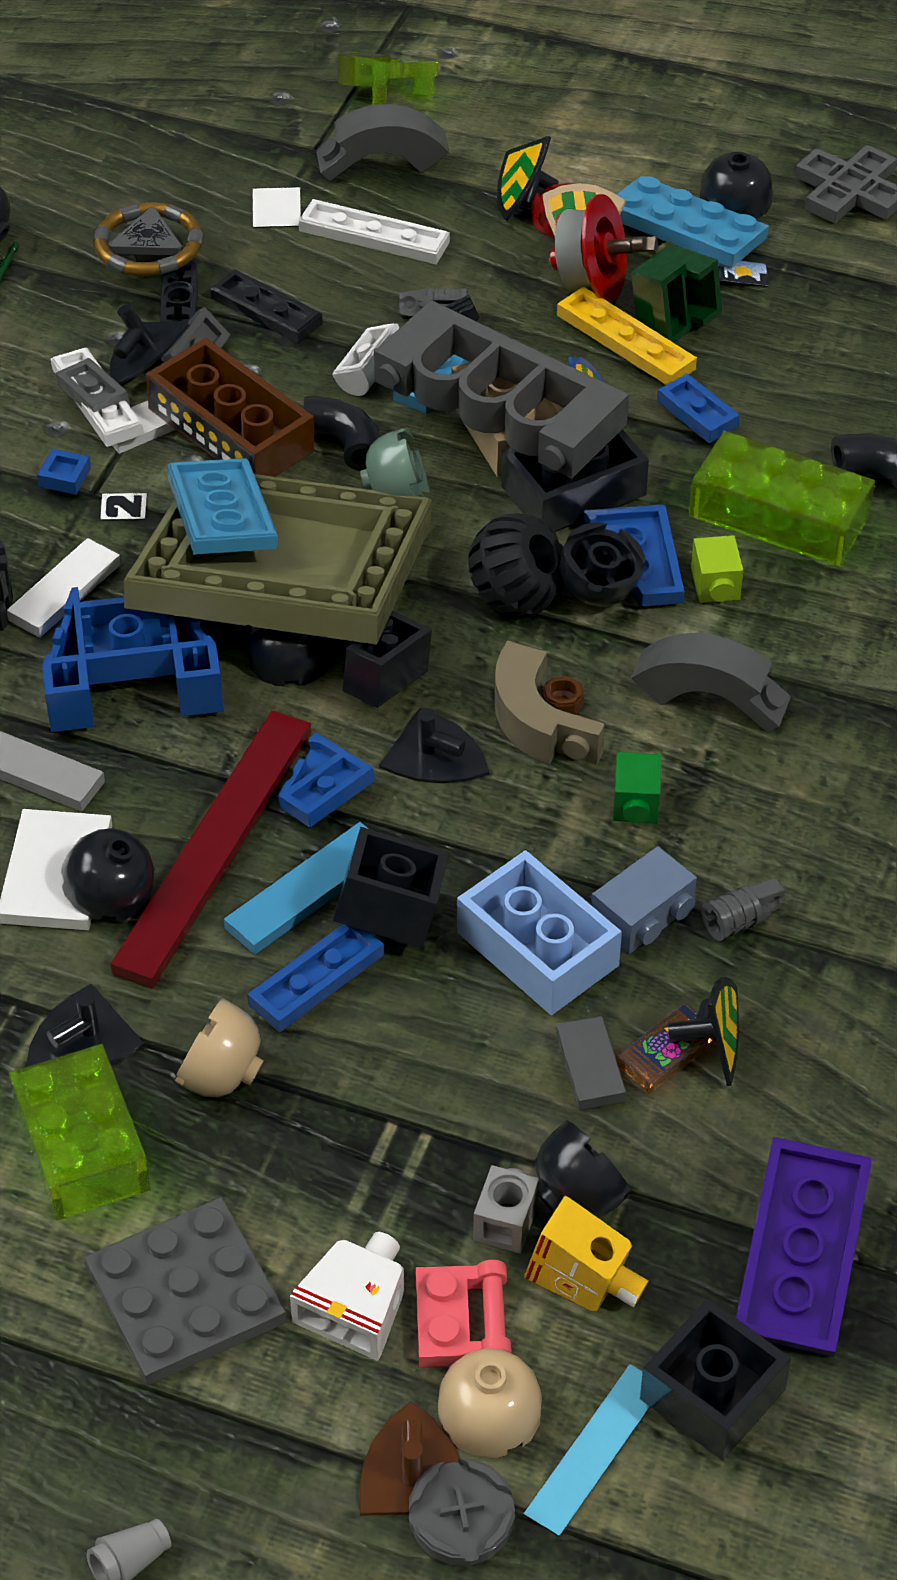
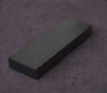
M236 269L232 270L210 288L211 299L298 344L323 324L322 313Z

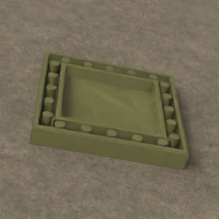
M254 474L278 534V549L193 554L174 499L124 579V608L244 626L250 625L258 628L377 645L431 527L432 499L420 496H394L376 490Z

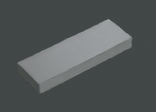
M0 731V779L80 812L85 809L105 783L104 772Z

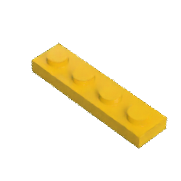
M586 287L580 288L557 304L558 317L665 385L696 370L697 357L605 299L598 298L594 292Z

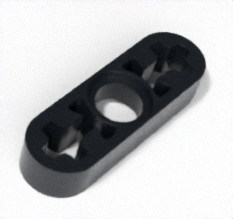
M193 260L182 268L163 275L161 322L176 321L175 318H182V321L189 322L195 312H197L198 274L197 265ZM183 275V281H177L178 276ZM177 297L188 298V300L183 302L171 301V299Z

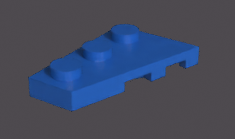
M665 504L584 510V524L605 523L607 524V530H612L616 533H619L621 528L640 544L645 555V565L642 577L632 593L642 606L684 603L685 591Z

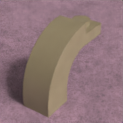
M507 640L498 657L495 668L494 702L497 721L506 737L522 752L549 765L556 753L597 765L603 754L605 723L558 710L545 702L540 696V692L546 683L547 652Z

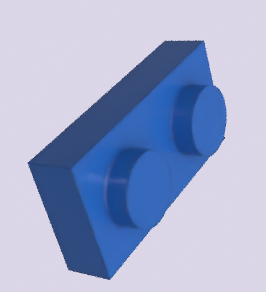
M688 373L658 389L657 402L708 443L739 427L740 415Z

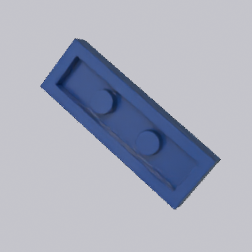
M343 924L249 992L248 1005L280 1033L384 956V944L368 931L354 930Z

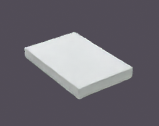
M23 809L0 898V924L89 931L92 918L75 909L65 897L62 889L64 880L61 869L66 856L81 837L98 829L112 828L111 815Z

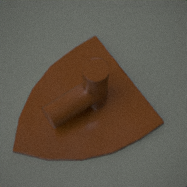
M412 1401L392 1416L372 1441L362 1467L360 1516L409 1514V1497L417 1479L433 1465L444 1461L445 1464L458 1462L460 1459L452 1440L437 1421Z

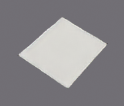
M300 187L253 189V227L299 226L298 221L301 218Z

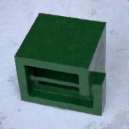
M668 244L631 272L636 319L673 343L692 330V323L704 327L722 313L718 259Z

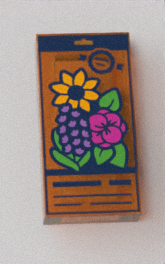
M684 1004L617 1055L616 1062L622 1071L650 1094L714 1045L716 1039L670 1041L668 1032L670 1022L692 1021L697 1018V1014Z

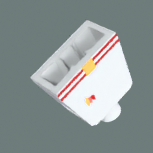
M375 1232L365 1248L347 1240L337 1241L290 1295L292 1323L378 1361L382 1355L404 1293V1268L399 1263L393 1261L400 1250L398 1242L383 1232Z

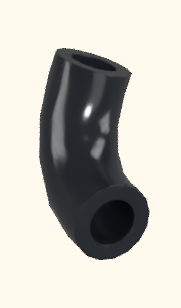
M319 396L305 397L304 409L314 416V436L330 437L339 441L344 448L343 458L345 463L357 471L367 469L366 454L370 445L381 437L377 424L363 409L342 399Z
M872 433L845 434L835 436L832 439V461L836 472L840 476L862 473L877 475L891 482L897 491L896 439Z

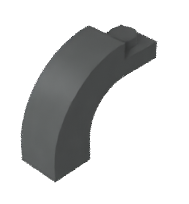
M378 104L351 111L334 121L337 136L326 140L321 148L316 151L320 173L331 181L362 157L377 152L398 154L423 173L447 155L449 148L445 131L429 116L406 106Z
M677 634L651 644L643 649L631 677L636 684L661 705L680 694L691 691H703L722 696L738 706L767 733L780 726L791 697L767 676L772 665L768 659L739 642L711 634Z

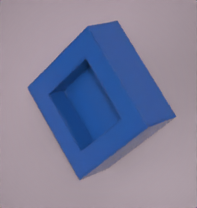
M52 448L37 474L39 487L77 495L91 469L90 456Z

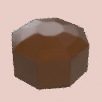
M569 676L551 678L542 687V698L544 701L558 710L576 715L584 707L582 683Z

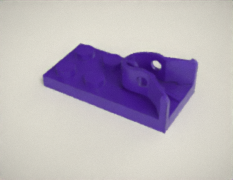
M773 1137L736 1319L768 1342L830 1357L835 1356L872 1163L871 1157Z

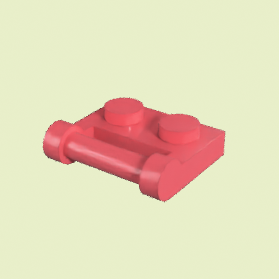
M486 1260L475 1266L416 1267L419 1367L451 1366L465 1354L483 1348L502 1349L512 1354L511 1341L505 1334L503 1285L507 1282V1267L504 1262ZM468 1289H483L485 1338L482 1341L470 1342Z

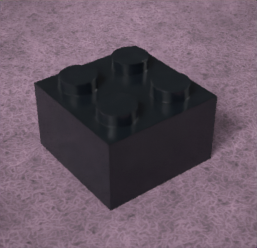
M360 826L333 921L344 924L354 930L368 931L391 938L397 943L411 944L422 948L438 903L448 853Z
M707 1298L643 1367L640 1400L723 1461L786 1390L791 1357Z

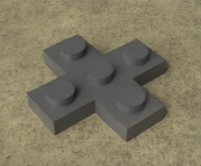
M866 145L846 162L816 148L796 165L795 177L816 187L806 197L805 210L836 223L853 207L857 206L887 220L897 211V185L885 179L896 170L897 158Z

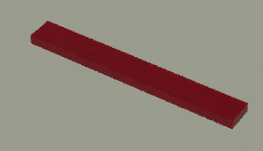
M271 710L110 963L112 974L154 988L311 735L310 722Z

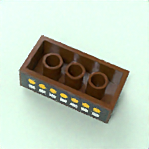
M206 337L146 373L148 409L215 460L247 458L254 474L276 477L314 452V416Z

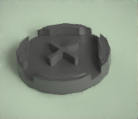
M459 1459L458 1462L447 1464L444 1461L431 1466L417 1479L409 1497V1526L416 1543L431 1558L448 1565L472 1566L491 1559L506 1545L514 1527L515 1505L511 1496L512 1492L507 1481L492 1466L474 1459Z

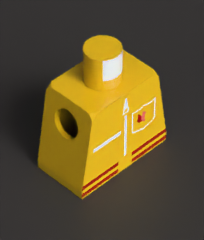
M564 1196L541 1232L524 1276L529 1281L590 1311H597L608 1293L635 1307L649 1280L624 1266L632 1248L630 1240L567 1196Z

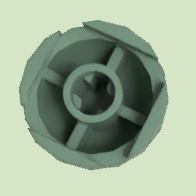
M408 427L389 432L379 437L370 445L366 454L367 469L360 471L364 489L376 490L394 496L426 497L421 491L430 493L419 450L410 451L407 441L414 439Z

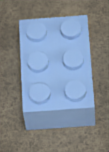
M526 850L457 898V933L551 1016L619 966L622 931Z

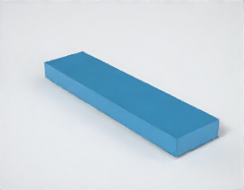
M361 822L357 823L225 917V929L254 955L259 953L341 893L360 826L367 827Z

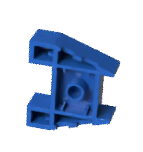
M78 587L71 588L64 606L65 615L60 628L56 627L52 638L53 647L50 655L46 654L42 664L51 732L94 727L90 685L175 675L181 716L224 711L216 644L210 635L206 636L203 632L199 619L124 608V597L80 602Z

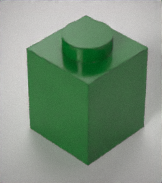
M617 752L613 821L658 823L661 754Z

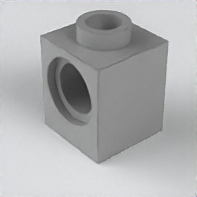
M491 1165L474 1212L473 1241L521 1254L538 1207L539 1196L537 1192L539 1191V1178L530 1176L520 1169H504ZM502 1204H513V1205H515V1206H513V1207H503V1206H501V1205H502Z

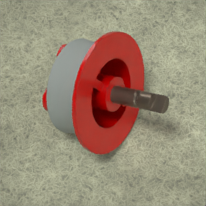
M596 194L589 200L585 210L566 209L557 215L555 222V247L551 249L550 261L553 269L559 271L561 280L568 291L574 293L580 288L586 287L589 290L593 289L598 298L611 302L618 298L625 282L627 253L656 251L658 241L656 236L625 238L622 220L616 205L607 195Z

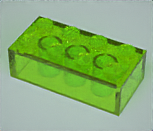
M723 431L692 480L689 516L841 567L870 516L875 480Z

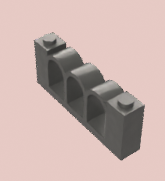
M432 300L374 350L375 382L405 397L413 392L420 403L435 410L451 411L459 409V416L462 422L472 430L482 433L505 431V439L514 450L528 456H538L539 463L571 479L627 425L629 394ZM453 355L471 362L458 373L450 375L434 373ZM499 376L517 385L503 396L484 397L479 395ZM544 398L564 407L557 415L549 419L531 420L524 418Z

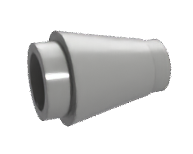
M154 1519L148 1523L146 1522L97 1538L95 1546L87 1550V1561L96 1580H132L164 1551L171 1548V1539L163 1523L159 1519Z

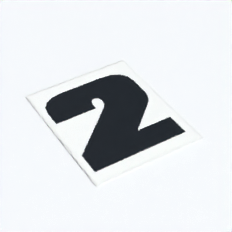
M147 493L102 494L101 520L145 519Z

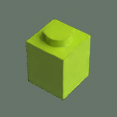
M735 535L694 538L691 571L699 603L740 600L743 567Z

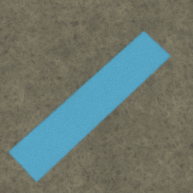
M632 1365L627 1367L523 1514L560 1536L650 1406L640 1400L643 1371Z

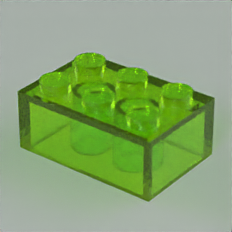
M103 1044L9 1072L15 1107L56 1221L151 1190L146 1155Z

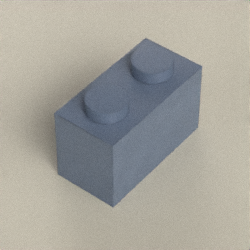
M657 846L592 893L591 906L622 931L621 948L630 954L642 944L648 945L652 943L661 931L676 919L682 920L689 915L696 902L697 877Z

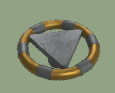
M156 202L135 203L119 208L108 215L96 228L93 245L99 259L110 269L124 275L142 277L161 276L182 268L197 255L201 249L203 233L198 221L182 208L172 204ZM162 217L182 224L188 231L187 244L183 250L182 245ZM135 220L112 240L108 247L111 231L122 223ZM135 255L136 262L130 261L121 256Z

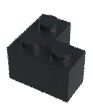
M392 611L377 645L335 639L334 657L345 662L343 692L376 708L383 705L428 672L432 629Z

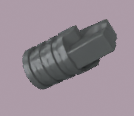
M427 288L400 292V316L411 319L431 300L440 305L447 306L467 296L468 290L467 288Z
M775 878L753 886H741L725 895L716 897L714 900L703 903L701 906L703 923L715 940L722 941L729 936L737 934L739 931H744L750 926L753 927L770 918L772 912L782 907L785 889Z

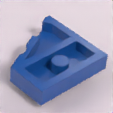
M317 732L309 740L310 751L305 759H298L293 768V776L285 782L278 795L281 809L308 827L315 825L375 781L373 767Z

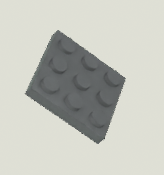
M222 1197L84 1256L86 1269L147 1386L287 1323L285 1309Z

